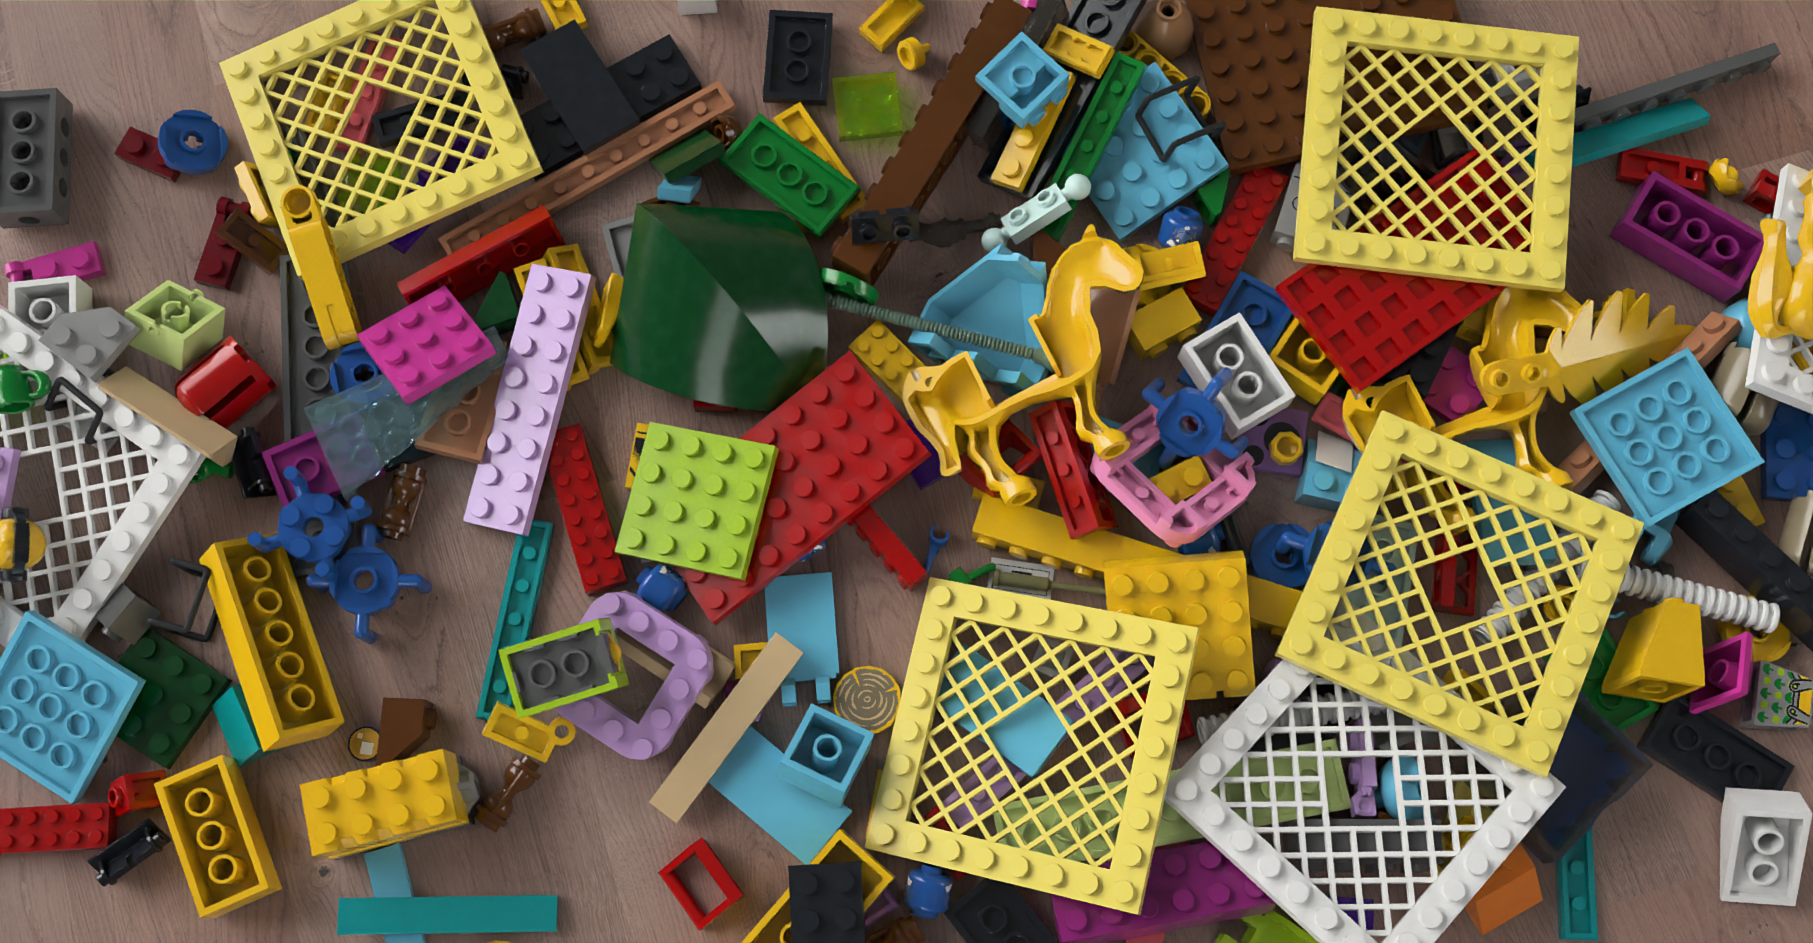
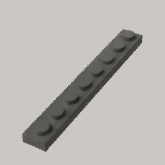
M1772 43L1575 108L1574 130L1582 129L1585 131L1598 127L1602 122L1610 119L1614 122L1628 117L1631 112L1637 110L1643 113L1654 109L1659 103L1665 101L1672 104L1683 99L1689 93L1696 92V94H1702L1715 87L1716 84L1723 82L1724 85H1729L1749 73L1752 76L1759 75L1770 69V63L1781 53L1776 43Z

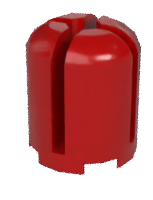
M230 335L177 379L174 391L176 398H178L185 409L196 416L203 414L209 420L228 429L278 385Z

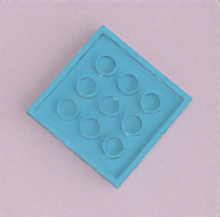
M1156 62L1147 67L1090 180L1091 190L1088 196L1120 242L1229 167V164L1207 134L1178 146L1167 162L1163 163L1159 160L1135 117L1138 108L1146 96L1172 85ZM1177 91L1150 101L1142 114L1143 119L1164 154L1173 141L1203 129ZM1081 121L1079 122L1075 132L1073 133L1070 141L1068 142L1065 150L1063 151L1061 155L1062 158L1064 157Z
M1688 347L1569 413L1636 518L1644 522V529L1764 463V460Z
M25 611L0 658V758L69 803H79L146 680L36 611Z

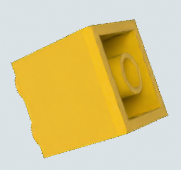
M1671 597L1664 599L1661 604L1646 608L1642 613L1630 618L1602 683V693L1665 703L1704 687L1705 674L1700 605L1685 603L1683 598Z

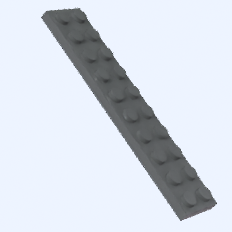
M290 254L279 255L284 442L355 412V408L347 406L337 396L330 382L331 365L333 361L334 363L336 362L337 358L341 355L340 352L348 345L329 350L326 347L305 283L298 277ZM346 261L341 265L350 290L349 261ZM357 487L332 498L337 500L345 510L352 508L350 504L351 499L358 496ZM321 520L309 522L306 527L307 536H318L323 531V522ZM358 520L351 523L350 537L347 538L343 550L333 558L334 563L347 554V551L359 546ZM287 552L295 579L307 578L310 574H316L315 567L318 563L299 560Z

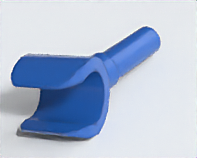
M937 525L932 526L929 533L928 541L930 547L923 565L927 574L930 573L939 549L944 548L949 540V530H947L944 539L939 540L934 537Z

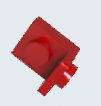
M165 769L125 774L111 782L108 791V801L110 806L114 808L115 816L121 817L133 811L162 807L154 783L167 778Z

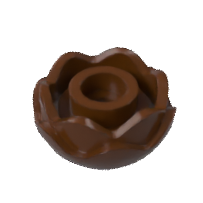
M719 113V116L711 119L713 127L710 134L720 140L727 151L742 134V128L738 120L733 116Z

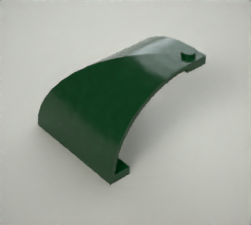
M636 204L610 364L641 382L673 394L717 405L763 411H774L825 370L828 348V318L822 277L806 237L790 217L782 211Z

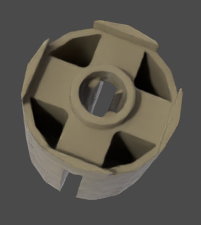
M1737 342L1727 344L1711 382L1746 435L1754 437L1762 434L1769 427L1779 401L1745 387L1751 349L1735 347Z
M1808 490L1807 495L1804 497L1796 498L1795 493L1793 494L1778 544V548L1810 577H1813V490Z

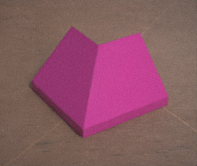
M1747 631L1703 649L1705 686L1691 692L1689 712L1693 714L1743 697L1751 690L1754 662L1753 634Z

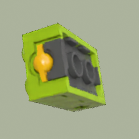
M610 617L591 620L498 650L518 719L630 685L621 656L622 651L618 646Z

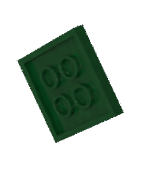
M149 627L135 645H129L117 662L146 680L116 736L164 768L171 769L213 709L212 705L223 695L232 680Z

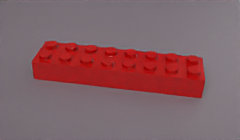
M1271 167L1246 172L1202 252L1206 277L1188 280L1182 288L1194 308L1211 317L1215 316L1290 177Z
M542 205L399 281L397 285L408 305L444 285L456 300L460 302L493 284L499 271L508 276L514 273L513 268L534 262L543 257L548 248L564 246L566 244L547 209Z
M580 423L556 430L548 460V468L585 593L591 596L629 584L621 555L615 552L617 541L583 428Z
M870 505L846 522L850 527L852 525L856 527V534L863 542L866 540L869 542V549L877 558L881 556L884 567L890 574L894 572L897 575V582L904 590L908 588L912 592L927 579V571Z
M109 802L0 809V855L104 849L117 840V817L115 816L114 808L110 806Z

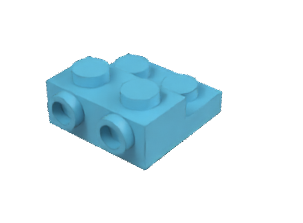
M1022 31L975 76V81L999 102V108L1021 129L1028 123L1031 126L1038 124L1046 113L1044 108L1051 101L1055 104L1059 103L1069 91L1066 87L1068 86L1069 73Z

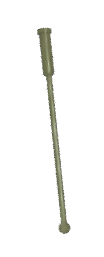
M995 569L993 576V586L997 587L1002 585L1048 591L1053 588L1106 595L1105 588L1052 582L1047 577L1001 572V570Z

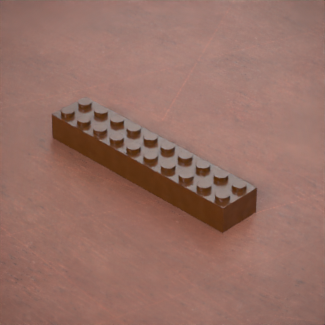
M1013 0L987 2L980 15V24L977 28L972 27L967 33L964 40V45L966 46L961 54L956 52L951 58L947 68L949 70L944 80L939 78L931 92L933 98L928 105L923 104L918 110L915 117V122L917 123L912 131L906 130L898 144L900 148L895 157L890 156L886 160L881 171L884 175L879 183L873 182L865 195L866 203L861 211L879 210L880 215L886 214V209L910 206V209L916 208L919 214L921 213L993 98L975 81V76L1021 31L1029 37L1033 11ZM850 227L845 236H839L831 248L833 270L856 277L874 287L903 240L852 245V228Z

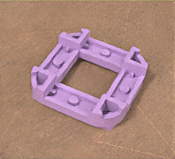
M631 592L606 593L590 605L579 624L598 618L610 617L615 635L620 629L675 665L641 721L636 720L599 695L554 709L561 716L619 754L630 759L645 760L665 751L674 742L673 737L706 683L710 682L715 671L713 668V655L708 646L709 642L701 634H695L642 600L641 596Z

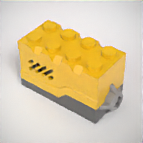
M443 748L419 754L416 757L383 763L380 766L369 769H359L347 772L341 776L299 784L312 856H325L334 860L475 825L472 808L480 798V786L476 774L463 766L461 756Z

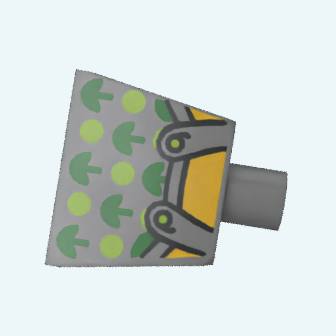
M1759 660L1753 662L1751 690L1742 697L1739 728L1770 731H1799L1809 728L1811 718H1813V680L1767 661Z

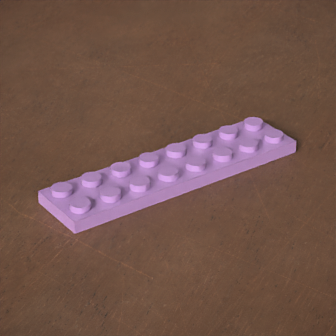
M536 264L531 265L494 403L496 410L490 436L487 439L483 462L477 466L463 522L529 536L597 279L593 275Z

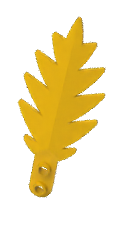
M1616 291L1599 315L1593 330L1594 301L1587 299L1572 319L1563 339L1561 328L1555 327L1543 353L1491 362L1481 370L1479 379L1483 389L1492 395L1498 396L1547 387L1557 402L1564 403L1565 388L1576 401L1583 405L1597 397L1594 381L1604 392H1607L1624 382L1622 371L1626 376L1632 378L1650 368L1649 359L1660 363L1696 327L1686 324H1675L1674 305L1665 307L1648 324L1649 293H1643L1637 299L1621 323L1623 293ZM1533 368L1532 375L1528 378V371ZM1501 373V380L1497 384L1496 378Z

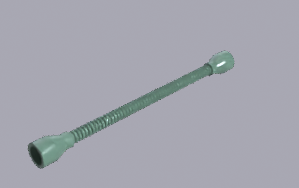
M824 290L827 307L843 309L844 311L856 313L857 315L860 314L861 316L864 314L865 317L868 315V318L872 316V319L876 318V320L880 319V321L884 320V322L900 324V326L909 327L910 329L913 327L914 330L917 328V331L921 329V332H932L938 336L941 335V337L954 338L955 341L958 339L959 342L962 340L963 343L966 341L967 344L970 343L971 345L974 344L983 348L987 347V349L991 348V350L995 349V351L999 350L1000 353L1003 351L1004 354L1007 352L1008 355L1011 353L1012 356H1020V358L1024 357V359L1028 358V360L1032 359V361H1035V364L1043 365L1056 374L1043 348L1039 347L1034 350L1033 347L1021 346V344L1017 345V343L1013 344V342L1009 343V341L1005 342L1004 339L1001 341L1000 338H992V336L988 337V335L984 336V334L980 335V333L976 334V332L972 333V331L968 332V330L964 331L962 328L959 329L957 327L955 329V326L951 327V325L947 326V324L943 325V323L939 324V322L923 320V318L914 317L913 315L910 317L909 314L906 316L905 313L902 315V312L898 313V311L894 312V310L890 311V309L874 307L860 301L857 303L856 300L853 302L852 299L849 301V298L833 296L831 292Z

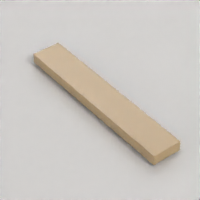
M775 632L649 803L677 824L804 653Z

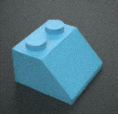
M1307 438L1304 448L1302 473L1298 479L1294 503L1337 512L1362 453L1359 450L1353 449L1352 470L1350 473L1315 461L1317 440Z

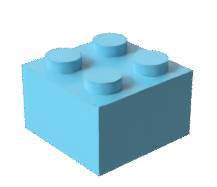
M811 703L780 761L777 778L840 808L870 750L875 733Z

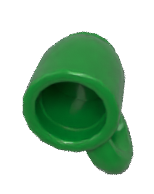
M18 365L0 366V414H18L35 406V399L45 397L50 392L52 382L49 376L39 370L22 371V368ZM28 377L34 378L37 383V391L34 393Z

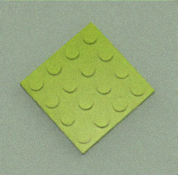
M650 422L615 552L624 556L745 581L779 449L774 445Z

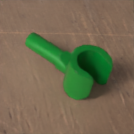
M992 562L967 574L960 566L949 574L947 580L971 584L977 578L994 571L996 567Z

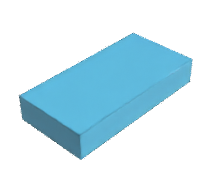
M687 175L672 184H669L664 179L658 186L657 198L664 201L689 203L700 190L702 177Z

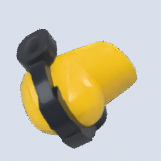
M3 508L2 517L9 519L0 520V569H5L1 572V581L11 583L27 581V570L24 569L31 568L41 561L46 551V536L38 525L26 520L29 518V508Z

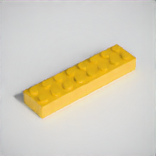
M876 320L848 346V351L850 350L861 365L905 408L902 395L907 375L910 371H915L916 368L925 365L880 320ZM929 378L926 382L928 388H930L932 378ZM955 425V441L960 456L967 451L969 436L962 428Z

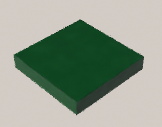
M703 128L650 158L649 162L661 177L669 184H672L722 156L726 150L720 140Z

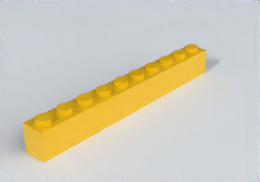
M986 493L983 494L970 537L976 539V544L981 547L995 549L998 546L1008 549V554L1013 557L1028 559V556L1040 559L1041 564L1045 567L1059 570L1061 566L1074 570L1073 574L1075 576L1092 580L1093 576L1104 579V561L1183 555L1109 531H1095L1080 539H1070L1063 517L1025 505L1010 508L1005 505L1002 498L996 496L993 498ZM1247 575L1251 631H1257V628L1271 631V637L1282 640L1302 591Z

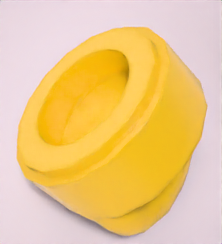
M914 37L900 41L897 47V54L901 64L909 71L921 68L925 65V53L931 50V45L929 43L921 45Z

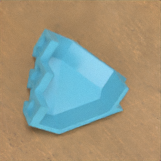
M1001 243L928 299L919 318L927 319V321L931 320V322L935 321V323L939 322V324L943 323V325L947 324V326L951 325V327L955 326V329L958 327L959 329H964V331L968 330V332L972 331V333L976 332V334L980 333V335L984 334V336L1000 338L1001 341L1004 339L1005 342L1009 341V343L1013 342V344L1017 343V345L1033 347L1034 350L1035 348H1042L1028 318L1034 314L1040 315L1042 313L1048 283L1046 262L1030 261L1022 254L1013 253ZM917 328L913 330L908 340V343L925 357L939 364L942 359L947 361L962 352L968 351L982 379L1002 386L1000 391L1009 396H1013L1046 379L1049 372L1043 365L1035 364V361H1032V359L1028 360V358L1012 356L1011 353L1008 355L1007 352L1004 354L1003 351L1000 353L999 350L995 351V349L991 350V348L987 349V347L983 348L982 346L967 344L966 341L963 343L962 340L959 342L958 339L955 341L954 338L941 337V335L938 336L932 332H921V329L917 331Z

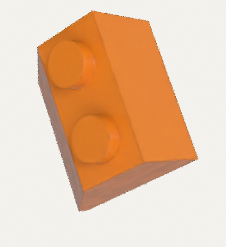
M1520 842L1464 907L1481 935H1485L1543 900L1536 868Z

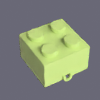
M167 280L125 310L124 317L141 329L129 345L182 371L223 339L226 308L204 298V294L198 289L190 291Z

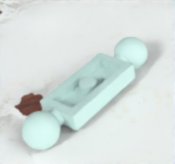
M1073 174L1066 180L1065 188L1062 190L1055 183L1049 188L1040 191L1035 197L1002 217L1003 228H990L986 230L981 239L983 248L990 253L1001 243L1007 246V240L1010 238L1017 245L1072 210L1067 201L1086 198L1091 190L1089 179L1082 174Z

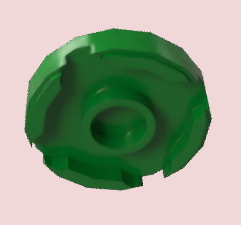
M829 268L819 269L824 290L831 292L833 296L839 294L849 298V301L852 299L853 302L856 300L857 303L860 301L861 303L864 302L873 306L878 301L879 292L866 282Z

